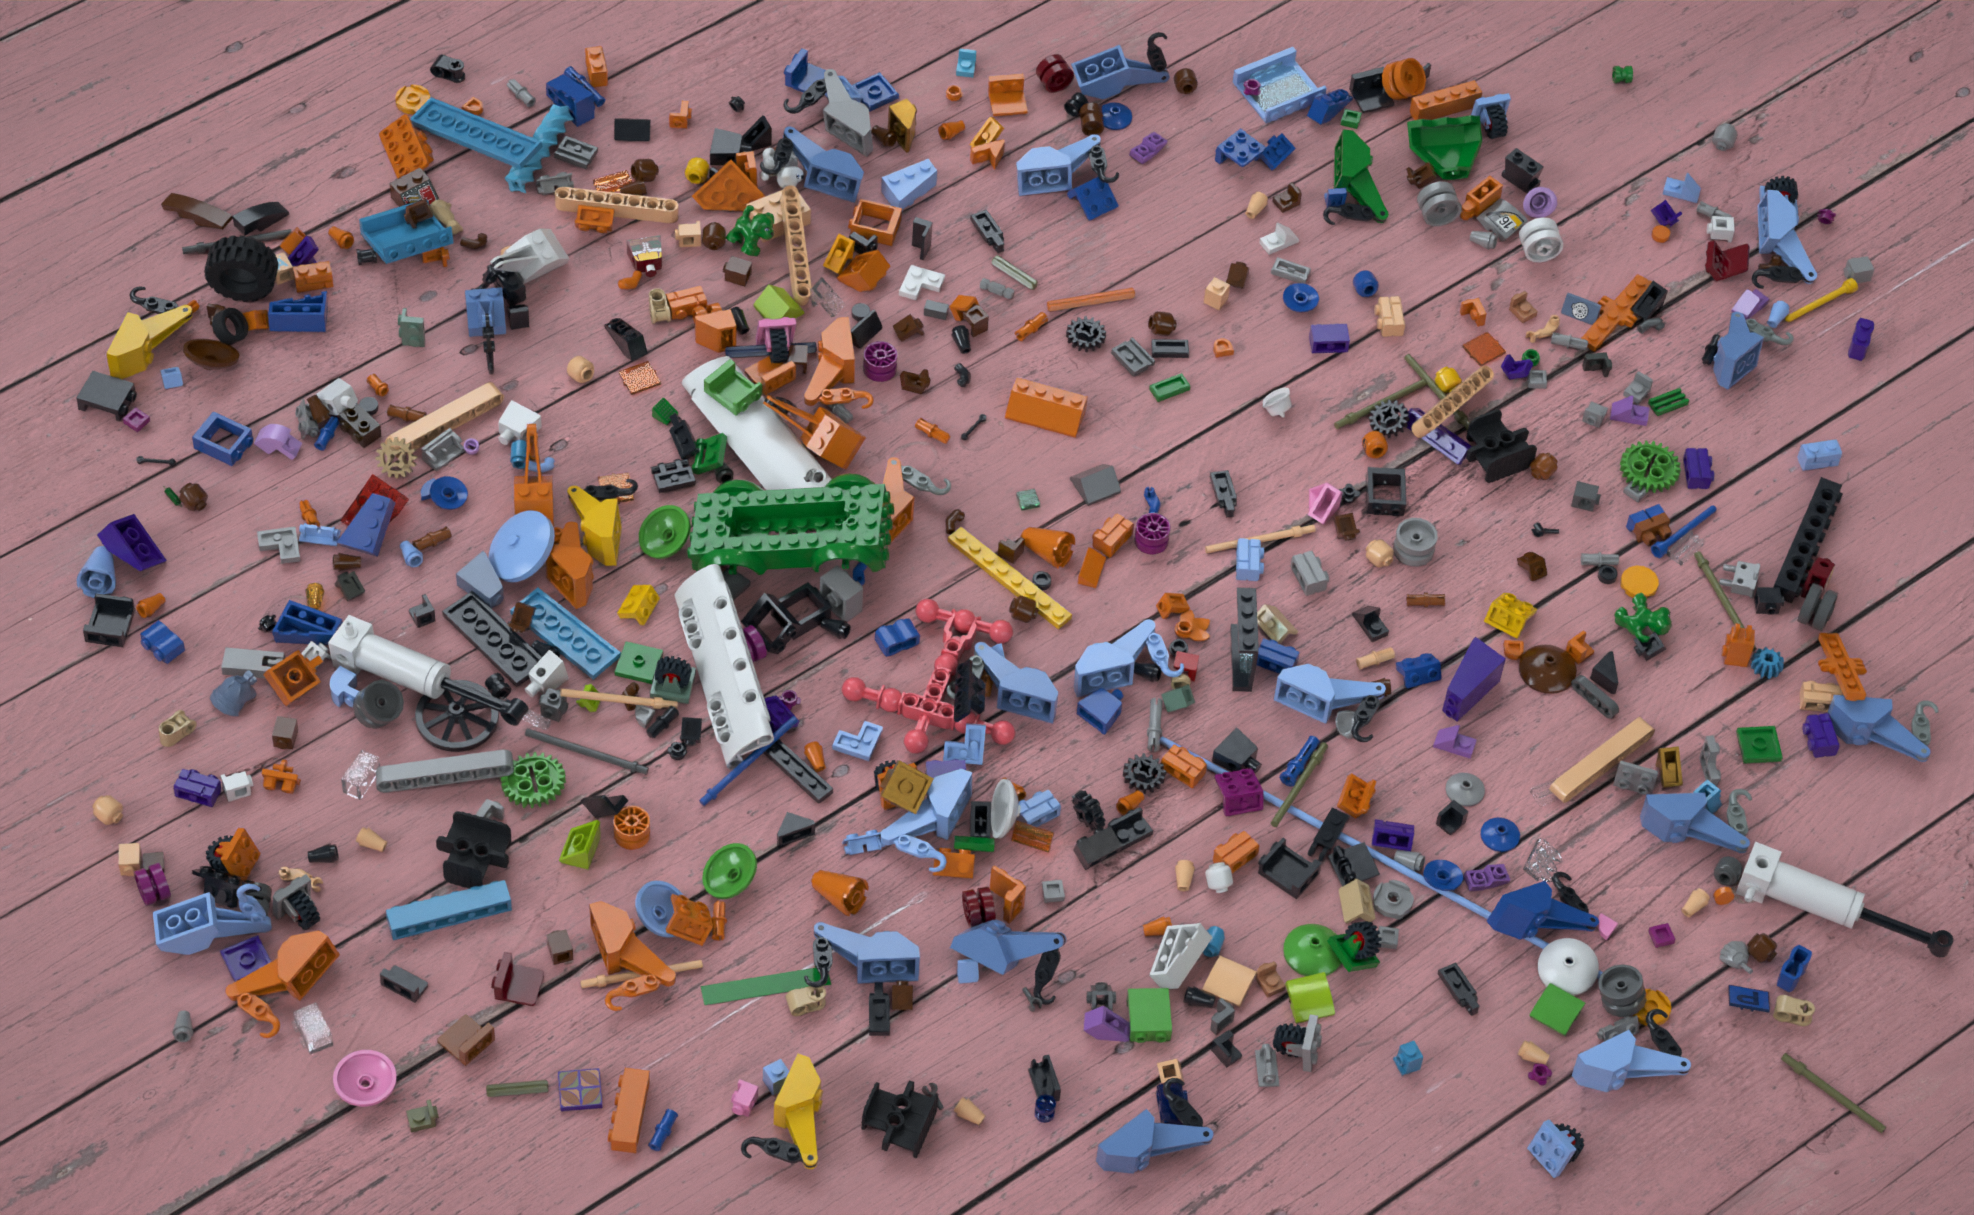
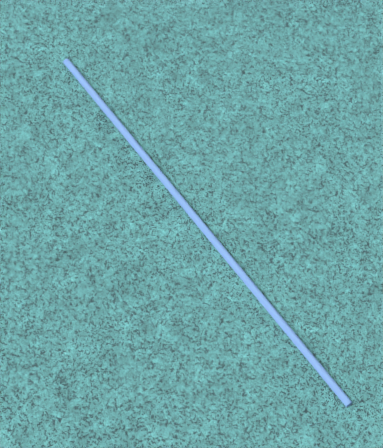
M1163 736L1160 738V744L1169 749L1174 744L1182 747ZM1189 751V753H1190L1191 755H1193V756H1195V757H1201V756H1199V755H1197V754H1195V753ZM1202 758L1207 764L1206 769L1216 774L1229 772ZM1263 790V799L1280 808L1284 801ZM1292 805L1287 811L1318 829L1323 824L1322 821ZM1341 833L1338 838L1350 846L1361 843L1344 833ZM1367 846L1372 858L1486 919L1491 915L1492 912L1452 891H1441L1433 888L1425 881L1423 875ZM1536 936L1524 938L1542 949L1550 944ZM1566 960L1570 964L1573 963L1571 960ZM1599 970L1598 976H1597L1598 979L1600 978L1601 974L1603 973V972L1600 971V970Z

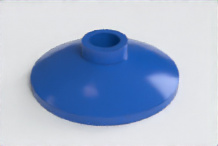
M1116 102L1101 106L1105 128L1120 130L1130 125L1132 112L1127 106Z
M1295 283L1284 290L1283 301L1293 311L1308 312L1318 305L1319 295L1312 286L1304 283Z
M450 476L436 479L431 484L429 491L431 500L438 507L447 510L460 508L464 505L468 496L464 483Z
M1492 818L1486 821L1481 828L1480 835L1483 843L1494 851H1510L1519 843L1520 831L1508 819Z
M1433 860L1425 866L1423 871L1425 881L1433 888L1441 891L1455 890L1463 881L1461 869L1447 860Z

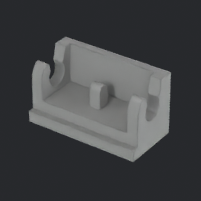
M449 428L421 448L422 460L437 472L465 451L464 447L460 444L463 441Z

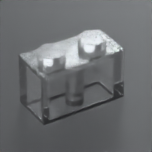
M361 750L341 779L343 793L361 800L376 778V770L380 767L379 757Z
M317 1003L293 1011L294 1020L291 1021L295 1032L299 1031L301 1045L303 1048L308 1049L310 1055L333 1046L332 1034Z

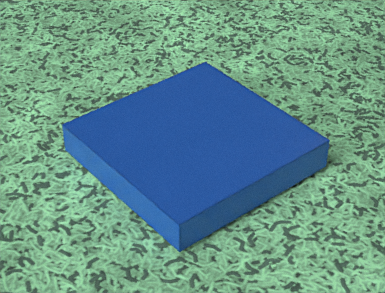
M880 72L852 85L863 97L861 103L868 107L869 112L899 99L898 92Z

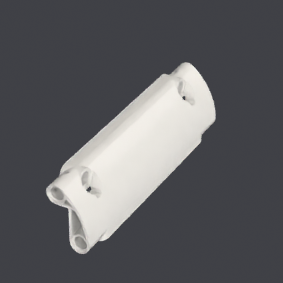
M729 356L720 357L701 365L682 380V386L690 394L693 402L716 430L727 436V443L766 490L824 487L832 480L778 413L763 404L765 400L763 395L759 400L750 404L744 412L741 411L735 416L704 392V379L731 359ZM735 364V370L742 374L744 377H746L744 373L739 369V367Z

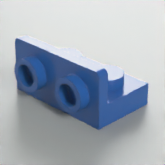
M1283 133L1278 137L1273 135L1267 141L1269 145L1265 147V151L1254 160L1257 161L1261 158L1272 171L1296 148Z

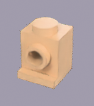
M696 221V224H678V229H675V240H679V247L701 246L700 221Z

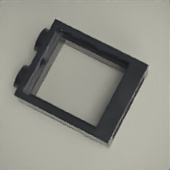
M1368 467L1366 474V514L1404 516L1406 508L1405 469ZM1373 485L1399 486L1400 501L1373 499Z
M809 582L778 599L787 609L808 597L819 609L798 621L802 626L798 630L797 635L792 638L793 640L819 626L824 617L831 619L832 606L830 602L824 600L819 590ZM773 607L771 609V616L784 629L788 622Z
M764 593L741 620L745 627L752 625L756 628L764 641L766 650L774 654L782 652L786 648V644L797 635L798 630L802 626L775 595ZM774 607L788 622V625L772 642L758 625Z

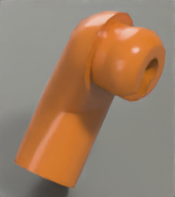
M634 271L632 277L619 280L618 287L625 290L635 289L642 277V273Z

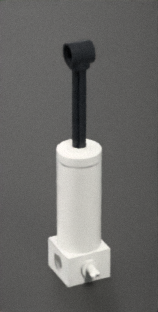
M351 615L347 616L328 642L333 667L338 668L342 666L355 673L356 676L363 669L433 699H437L444 690H448L499 711L502 718L513 726L519 725L529 710L528 705L518 698L502 701L451 680V668L448 664L375 635L372 624Z
M1755 842L1736 890V894L1744 896L1745 901L1751 902L1754 900L1762 904L1766 895L1851 929L1854 922H1858V919L1861 918L1927 944V948L1936 957H1945L1949 953L1954 938L1948 931H1933L1931 934L1864 908L1865 903H1862L1865 896L1864 893L1856 892L1854 889L1779 861L1781 851Z

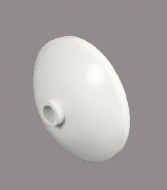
M1008 779L999 781L991 802V834L994 838L1001 839L1010 831L1016 818L1020 815L1018 796L1014 785Z
M1563 938L1551 942L1543 949L1538 960V974L1543 984L1547 987L1551 983L1573 996L1589 990L1595 983L1599 972V963L1594 951L1584 942L1572 938ZM1566 960H1571L1573 963L1567 964Z

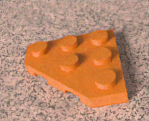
M732 160L727 162L692 195L694 200L704 210L744 211L746 204L766 197Z

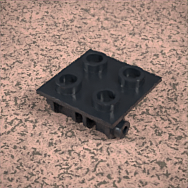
M1365 842L1346 849L1335 846L1333 853L1328 855L1342 887L1355 879L1364 881L1380 875Z

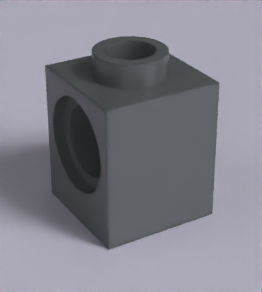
M1577 481L1571 507L1593 512L1594 505H1599L1601 494H1597L1599 486Z

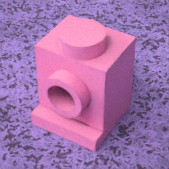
M739 1079L738 1091L735 1090L731 1098L733 1103L732 1112L749 1117L758 1099L759 1086Z

